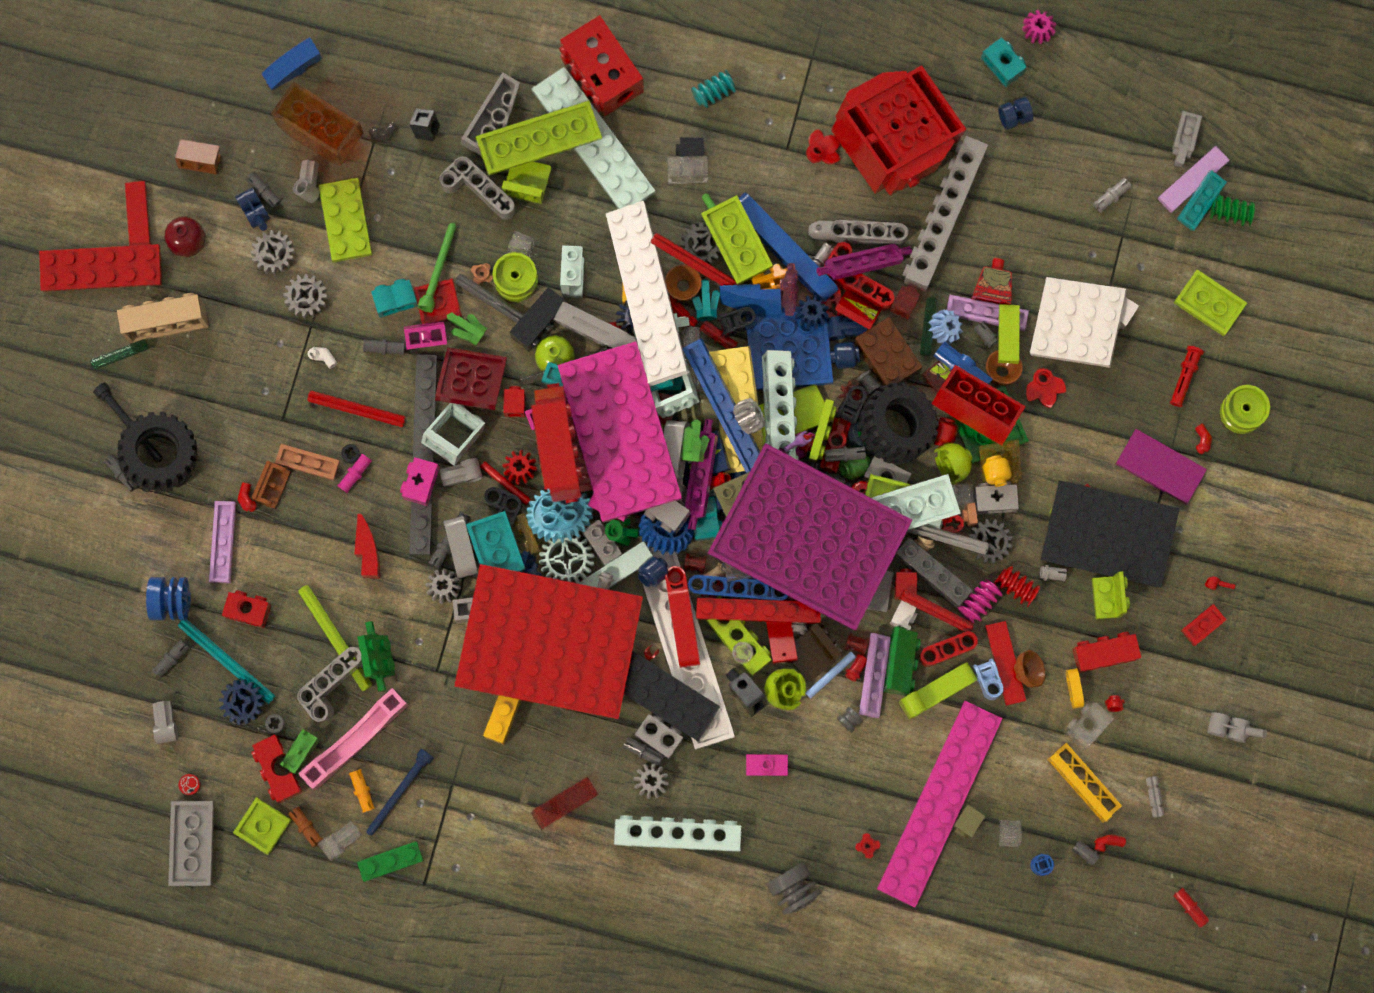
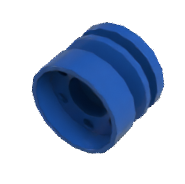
M150 577L146 591V609L149 620H165L168 611L171 620H176L177 617L179 620H187L191 605L188 579L180 577L178 581L176 577H172L168 586L165 577Z

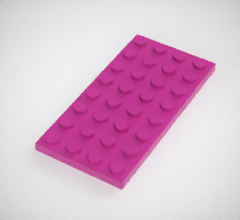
M635 341L558 365L602 522L604 523L682 499L649 383H647L648 380L637 342Z

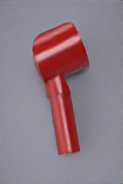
M1215 576L1209 577L1205 583V586L1211 590H1216L1218 585L1235 589V584L1223 582Z
M652 645L644 650L645 659L648 661L659 654V649L654 654L650 652Z

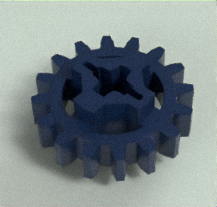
M247 679L241 680V683L239 680H235L233 685L231 683L226 685L228 690L221 691L224 698H220L219 701L223 702L224 705L219 708L220 710L225 709L226 712L223 716H230L229 722H234L237 719V725L242 724L243 721L245 724L251 723V719L253 721L258 719L256 714L263 713L260 706H264L265 703L261 702L260 699L264 697V694L259 695L258 692L261 688H254L255 682L252 681L247 684ZM243 699H244L245 703H244V704H240V703H239V700H243Z

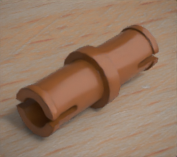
M296 807L293 809V813L291 811L288 814L299 828L298 832L300 834L303 833L312 848L318 846V842L321 843L323 841V838L313 827L314 823L307 819L300 807Z

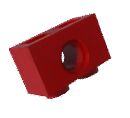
M235 590V593L228 592L222 616L226 619L265 629L271 609V604L266 602L267 598L255 595V598L247 597L248 593ZM251 603L252 610L249 613H243V606Z

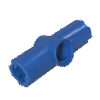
M946 342L934 354V357L947 366L950 372L957 365L987 384H990L992 378L979 369L969 356L961 355Z

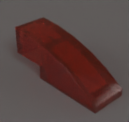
M587 777L535 808L531 815L542 831L598 796V793Z

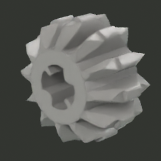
M744 399L734 406L733 413L736 417L735 419L745 433H755L765 426L763 412L753 399Z
M443 569L442 575H440L439 571L435 570L434 572L437 577L434 578L432 575H429L428 578L432 583L428 582L425 584L426 587L431 588L427 591V594H434L432 596V601L434 602L439 598V603L443 604L444 598H446L451 603V595L455 598L458 597L454 590H461L459 585H455L460 580L458 577L453 578L455 575L453 571L447 575V570ZM447 582L448 588L446 590L439 587L440 583L445 584Z
M652 763L651 770H648L647 764H644L646 772L643 773L640 769L637 770L641 777H634V781L641 783L636 784L634 787L635 789L643 787L639 793L640 796L644 795L645 791H647V799L651 798V792H654L655 797L659 798L657 790L659 789L662 793H665L666 790L661 785H669V782L661 780L667 778L668 774L660 775L663 767H659L655 771V763ZM648 776L657 779V782H654L655 786L646 785L645 780L648 781Z

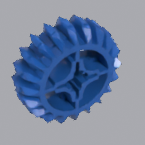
M644 514L639 523V536H642V542H648L647 548L653 547L654 552L659 550L662 555L668 552L671 556L674 552L679 554L681 550H685L692 541L694 530L688 529L690 517H688L678 533L673 530L671 533L667 532L660 526L662 523L659 520L655 519L652 521Z

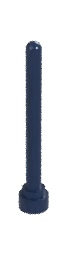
M422 748L416 754L418 756L415 759L416 763L368 827V835L371 836L377 831L422 767H426L427 764L430 765L434 759L432 755Z

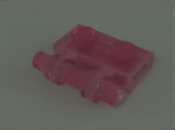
M794 263L787 264L786 275L780 282V289L784 291L781 304L782 308H785V316H793L797 306L799 287L796 285L798 272L795 270Z

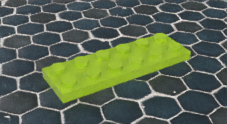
M586 101L478 135L475 139L487 173L492 175L602 139L590 102Z

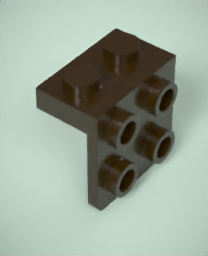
M818 623L814 624L808 632L795 641L797 660L792 661V663L808 682L815 679L842 657L840 653L843 651L836 641L832 642L829 639L830 633L823 625L819 626Z

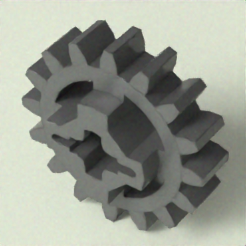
M700 222L699 227L692 224V230L685 229L687 235L681 236V240L684 241L680 243L681 248H685L686 251L710 265L712 264L711 259L718 260L717 254H721L716 242L714 249L710 245L713 237L707 226L703 227V223ZM689 240H691V243L694 244L691 247V250L688 246ZM698 242L701 244L705 242V247L703 245L699 247Z
M988 519L985 520L984 525L978 522V529L975 527L971 529L974 535H968L969 538L977 540V536L980 533L981 541L986 542L987 538L994 540L993 544H989L988 552L991 555L974 551L970 552V554H977L976 560L983 558L984 564L988 560H990L991 564H994L996 558L1001 562L1003 560L1002 555L1007 556L1009 554L1006 549L1012 548V545L1008 543L1012 540V537L1007 536L1010 530L1002 529L1004 523L999 526L996 525L997 520L995 519L992 524L989 523ZM989 529H994L997 533L990 532ZM1003 539V547L1000 550L999 541Z

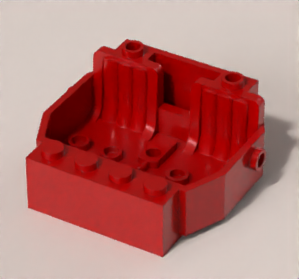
M922 65L909 73L906 71L881 73L856 88L849 90L836 114V121L831 129L873 192L876 194L885 189L889 195L907 187L913 188L920 183L921 179L935 172L951 147L959 142L967 130Z
M559 383L549 384L547 389L534 391L536 405L531 406L545 490L550 489L552 502L566 500V503L577 502L578 498L582 497L581 492L590 491L593 488L564 386H559Z

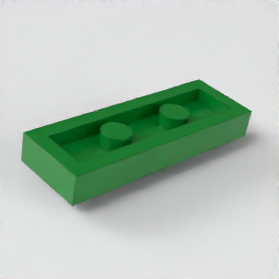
M415 841L358 861L357 864L362 880L366 882L423 862L424 860L418 842Z

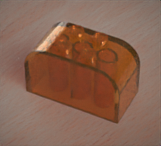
M294 81L271 112L276 125L282 131L338 166L343 164L364 134L362 126L358 121Z

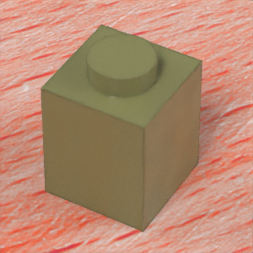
M966 805L953 825V828L956 829L955 833L964 839L966 837H973L985 815Z

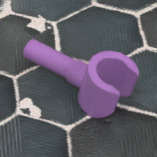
M803 431L796 436L794 442L784 447V451L787 452L798 445L805 446L812 439L806 440L803 437L807 431Z

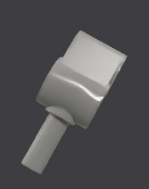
M1216 712L1211 713L1208 734L1226 737L1242 743H1246V739L1249 736L1267 737V730L1251 728L1250 722L1240 718H1232L1231 720L1228 715Z

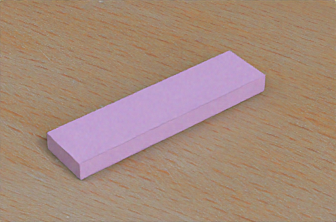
M1215 146L1161 194L1158 200L1172 213L1196 191L1209 170L1217 173L1229 162V159Z
M954 295L949 296L947 311H954V315L960 316L959 318L980 323L985 322V324L998 326L999 304ZM1020 309V331H1025L1028 310Z
M215 501L210 583H231L236 502Z
M871 633L859 715L871 718L880 717L891 637L877 633Z

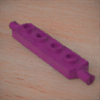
M894 243L827 259L825 262L826 266L818 267L816 272L818 276L830 274L833 280L901 264L903 256L910 255L912 249H910V246L899 248Z
M705 419L704 430L700 431V437L706 435L709 438L704 453V461H692L685 508L691 512L688 529L697 530L698 518L706 517L718 441V436L712 433L714 420Z

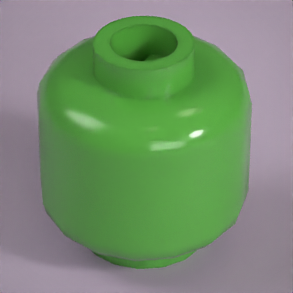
M866 455L865 460H847V463L841 461L839 470L845 478L850 480L858 479L865 475L871 464L870 459Z

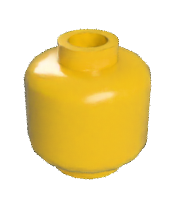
M1001 455L987 458L986 463L982 467L986 482L995 485V487L1006 485L1012 476L1008 460L1002 458Z

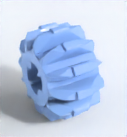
M941 310L932 315V320L928 322L932 326L928 330L933 332L932 338H937V343L946 342L947 344L958 340L959 334L963 332L960 329L963 323L958 321L960 316L954 315V311Z

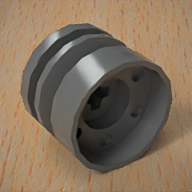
M804 862L766 884L772 896L783 894L784 897L777 903L778 906L785 902L788 903L789 907L782 910L783 915L796 913L813 903L821 894L820 889L812 893L809 891V888L816 885L815 881L807 884L803 881L810 875Z

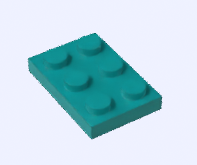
M505 511L466 524L479 564L517 572L525 570Z

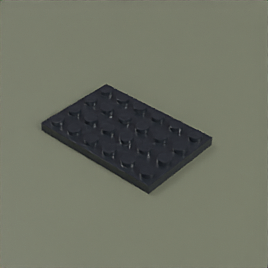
M1059 480L1040 560L1111 577L1118 572H1123V577H1127L1129 581L1161 588L1180 508Z

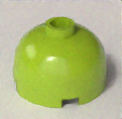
M556 335L548 336L536 348V365L544 373L548 362L560 365L575 360L574 348L563 337Z
M948 443L934 450V453L938 452V456L935 457L936 465L942 476L948 474L951 485L961 482L971 472L972 455L968 449L965 450L956 443Z
M778 669L770 674L765 682V696L770 704L776 708L794 710L802 703L799 702L801 697L805 696V680L794 669Z

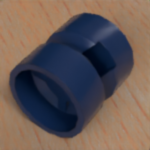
M1026 97L1014 100L1013 104L1008 102L998 106L999 117L1005 130L1017 127L1018 123L1023 125L1034 120L1030 102Z

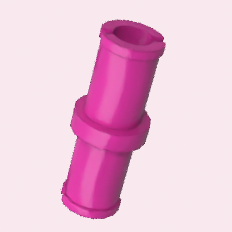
M361 454L352 468L349 467L347 469L349 472L337 486L348 494V491L356 481L362 478V473L372 460Z

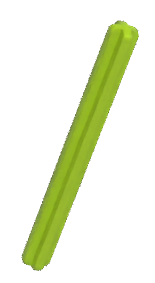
M308 585L301 587L298 593L338 655L342 654L349 647ZM360 666L351 675L360 689L366 691L371 688L372 683L368 677H365L364 670Z

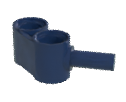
M253 187L235 196L243 212H245L244 214L252 228L254 229L259 226L260 230L265 231L267 229L266 222L270 220V217Z

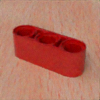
M968 631L928 646L919 655L920 663L925 667H932L968 653L976 647L978 643L977 636L973 632ZM964 637H969L972 640L973 644L971 647L963 645L962 639ZM946 644L951 645L954 650L953 654H946L943 651V646ZM925 652L933 653L935 657L933 662L925 660Z

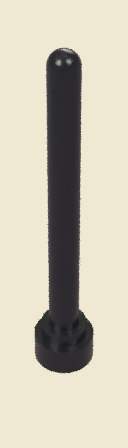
M106 382L97 386L93 391L95 396L102 401L105 400L127 426L131 418L111 396V388ZM148 439L145 440L142 446L156 462H160L162 460L161 454Z

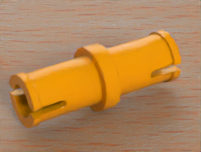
M362 769L349 773L355 789L354 795L358 797L362 813L375 809L369 793L370 787L366 785Z

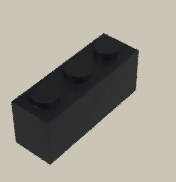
M548 287L509 332L510 337L527 351H530L532 348L536 349L542 341L541 337L545 333L549 334L554 328L555 324L553 323L555 321L553 319L562 302L567 303V301Z

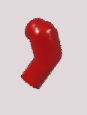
M242 482L238 494V502L243 510L253 512L257 504L249 497L252 485Z

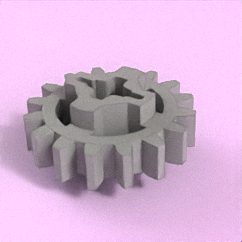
M270 230V235L263 232V238L256 237L258 243H252V247L255 249L251 251V255L254 256L252 260L254 264L258 263L257 267L259 270L264 267L266 274L271 270L275 275L278 269L283 273V267L290 268L288 262L294 261L293 256H291V254H295V250L291 248L294 244L292 241H288L289 237L287 235L282 237L281 231H278L276 235L273 230ZM270 246L275 250L276 258L271 254Z
M305 274L304 279H301L299 275H297V281L291 279L292 285L285 286L288 293H283L284 298L287 299L284 303L286 306H289L288 310L290 312L295 311L296 317L302 314L304 319L307 318V314H310L313 318L315 311L321 313L320 306L326 307L323 300L328 299V296L323 294L327 292L326 287H322L323 282L321 280L317 281L314 275L309 279L308 274ZM296 291V297L293 301V293ZM319 293V297H318V300H317V302H316V301H315V296ZM302 295H309V298L306 299L305 297H302Z

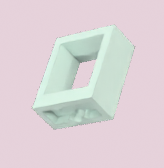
M687 363L688 374L682 375L686 391L663 401L660 400L658 390L652 391L657 412L662 418L671 416L678 411L699 403Z
M449 403L424 432L421 443L455 466L483 433L485 422L478 415H473L467 411L463 405ZM451 416L473 431L459 449L437 434Z

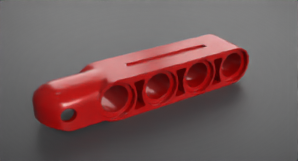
M672 566L668 568V577L666 574L665 580L679 667L700 665L686 574L681 567Z

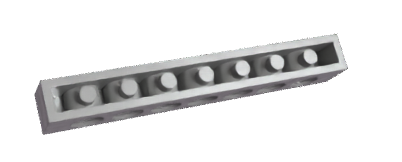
M968 136L965 137L963 142L959 141L955 150L958 153L957 158H952L948 170H951L948 177L944 176L940 185L943 188L941 195L937 193L933 205L936 206L934 212L929 211L925 221L928 223L926 230H921L918 240L921 241L919 247L914 246L910 258L913 259L911 266L907 264L903 272L905 284L926 292L988 144ZM962 158H970L971 163H964ZM957 174L962 175L964 180L958 181L954 176ZM953 192L957 197L951 199L947 196V193ZM946 210L949 215L942 216L939 211ZM938 227L942 233L935 234L931 229ZM931 245L934 251L928 252L924 249V246ZM924 263L927 268L920 270L916 264Z

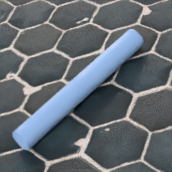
M850 651L805 694L811 699L850 664L856 656Z

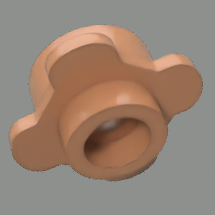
M488 263L474 265L471 268V272L474 274L473 281L478 285L481 282L489 283L493 280V276L490 274L491 267Z

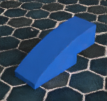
M308 38L278 58L262 72V75L270 89L274 90L306 72L305 68L320 61L322 57L311 38Z
M760 284L720 286V303L738 310L749 307L757 314L781 315V289L760 290Z

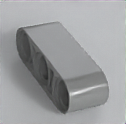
M464 516L443 521L457 577L462 578L478 574Z

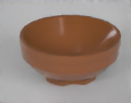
M677 265L670 269L665 278L668 294L678 301H688L694 298L701 288V277L698 271L688 265ZM680 281L688 282L689 288L686 291H680L677 288V284Z
M997 350L988 357L985 370L986 374L992 378V382L1001 386H1007L1019 379L1023 365L1020 358L1018 364L998 363ZM1004 367L1007 369L1008 375L1004 377L999 376L996 369Z
M1032 650L1021 653L1014 666L1016 678L1030 688L1041 686L1045 681V667L1041 658Z

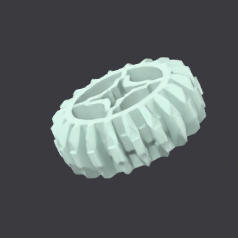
M580 534L575 539H573L574 535H572V541L566 537L564 543L560 539H557L556 543L549 539L547 542L550 546L542 545L546 552L539 553L540 557L545 558L540 560L539 564L546 565L541 571H549L546 574L547 578L554 576L553 579L567 582L575 579V582L579 584L578 577L585 580L584 572L589 574L592 572L587 566H594V562L588 560L594 558V554L587 553L592 550V547H584L588 541L584 539L579 542L581 540ZM568 544L577 546L583 554L570 552ZM562 545L561 553L554 556V558H550L553 550ZM565 550L569 558L572 557V559H569L568 569L566 563L561 561L565 557ZM583 560L580 569L572 574V565ZM550 564L563 566L565 575L557 573Z

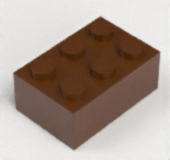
M889 317L855 338V346H858L859 353L882 386L889 385L890 383H897L899 385L919 374L922 370V365Z

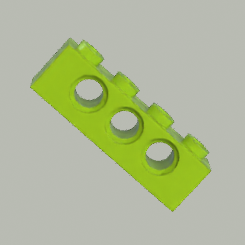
M705 620L751 677L771 662V653L765 646L761 647L757 643L758 637L752 630L748 631L744 627L745 621H730L728 624H721L719 620ZM735 630L741 631L743 638L741 640H734L731 636L732 632ZM752 646L755 648L756 654L751 657L747 656L744 649Z

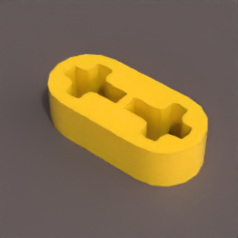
M1077 668L1066 670V680L1072 708L1084 707L1079 672Z

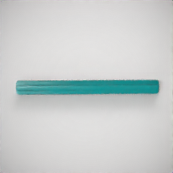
M181 620L178 627L240 681L247 679V684L252 681L255 682L254 688H261L258 693L259 695L264 694V697L261 699L267 704L274 700L275 695L190 621Z

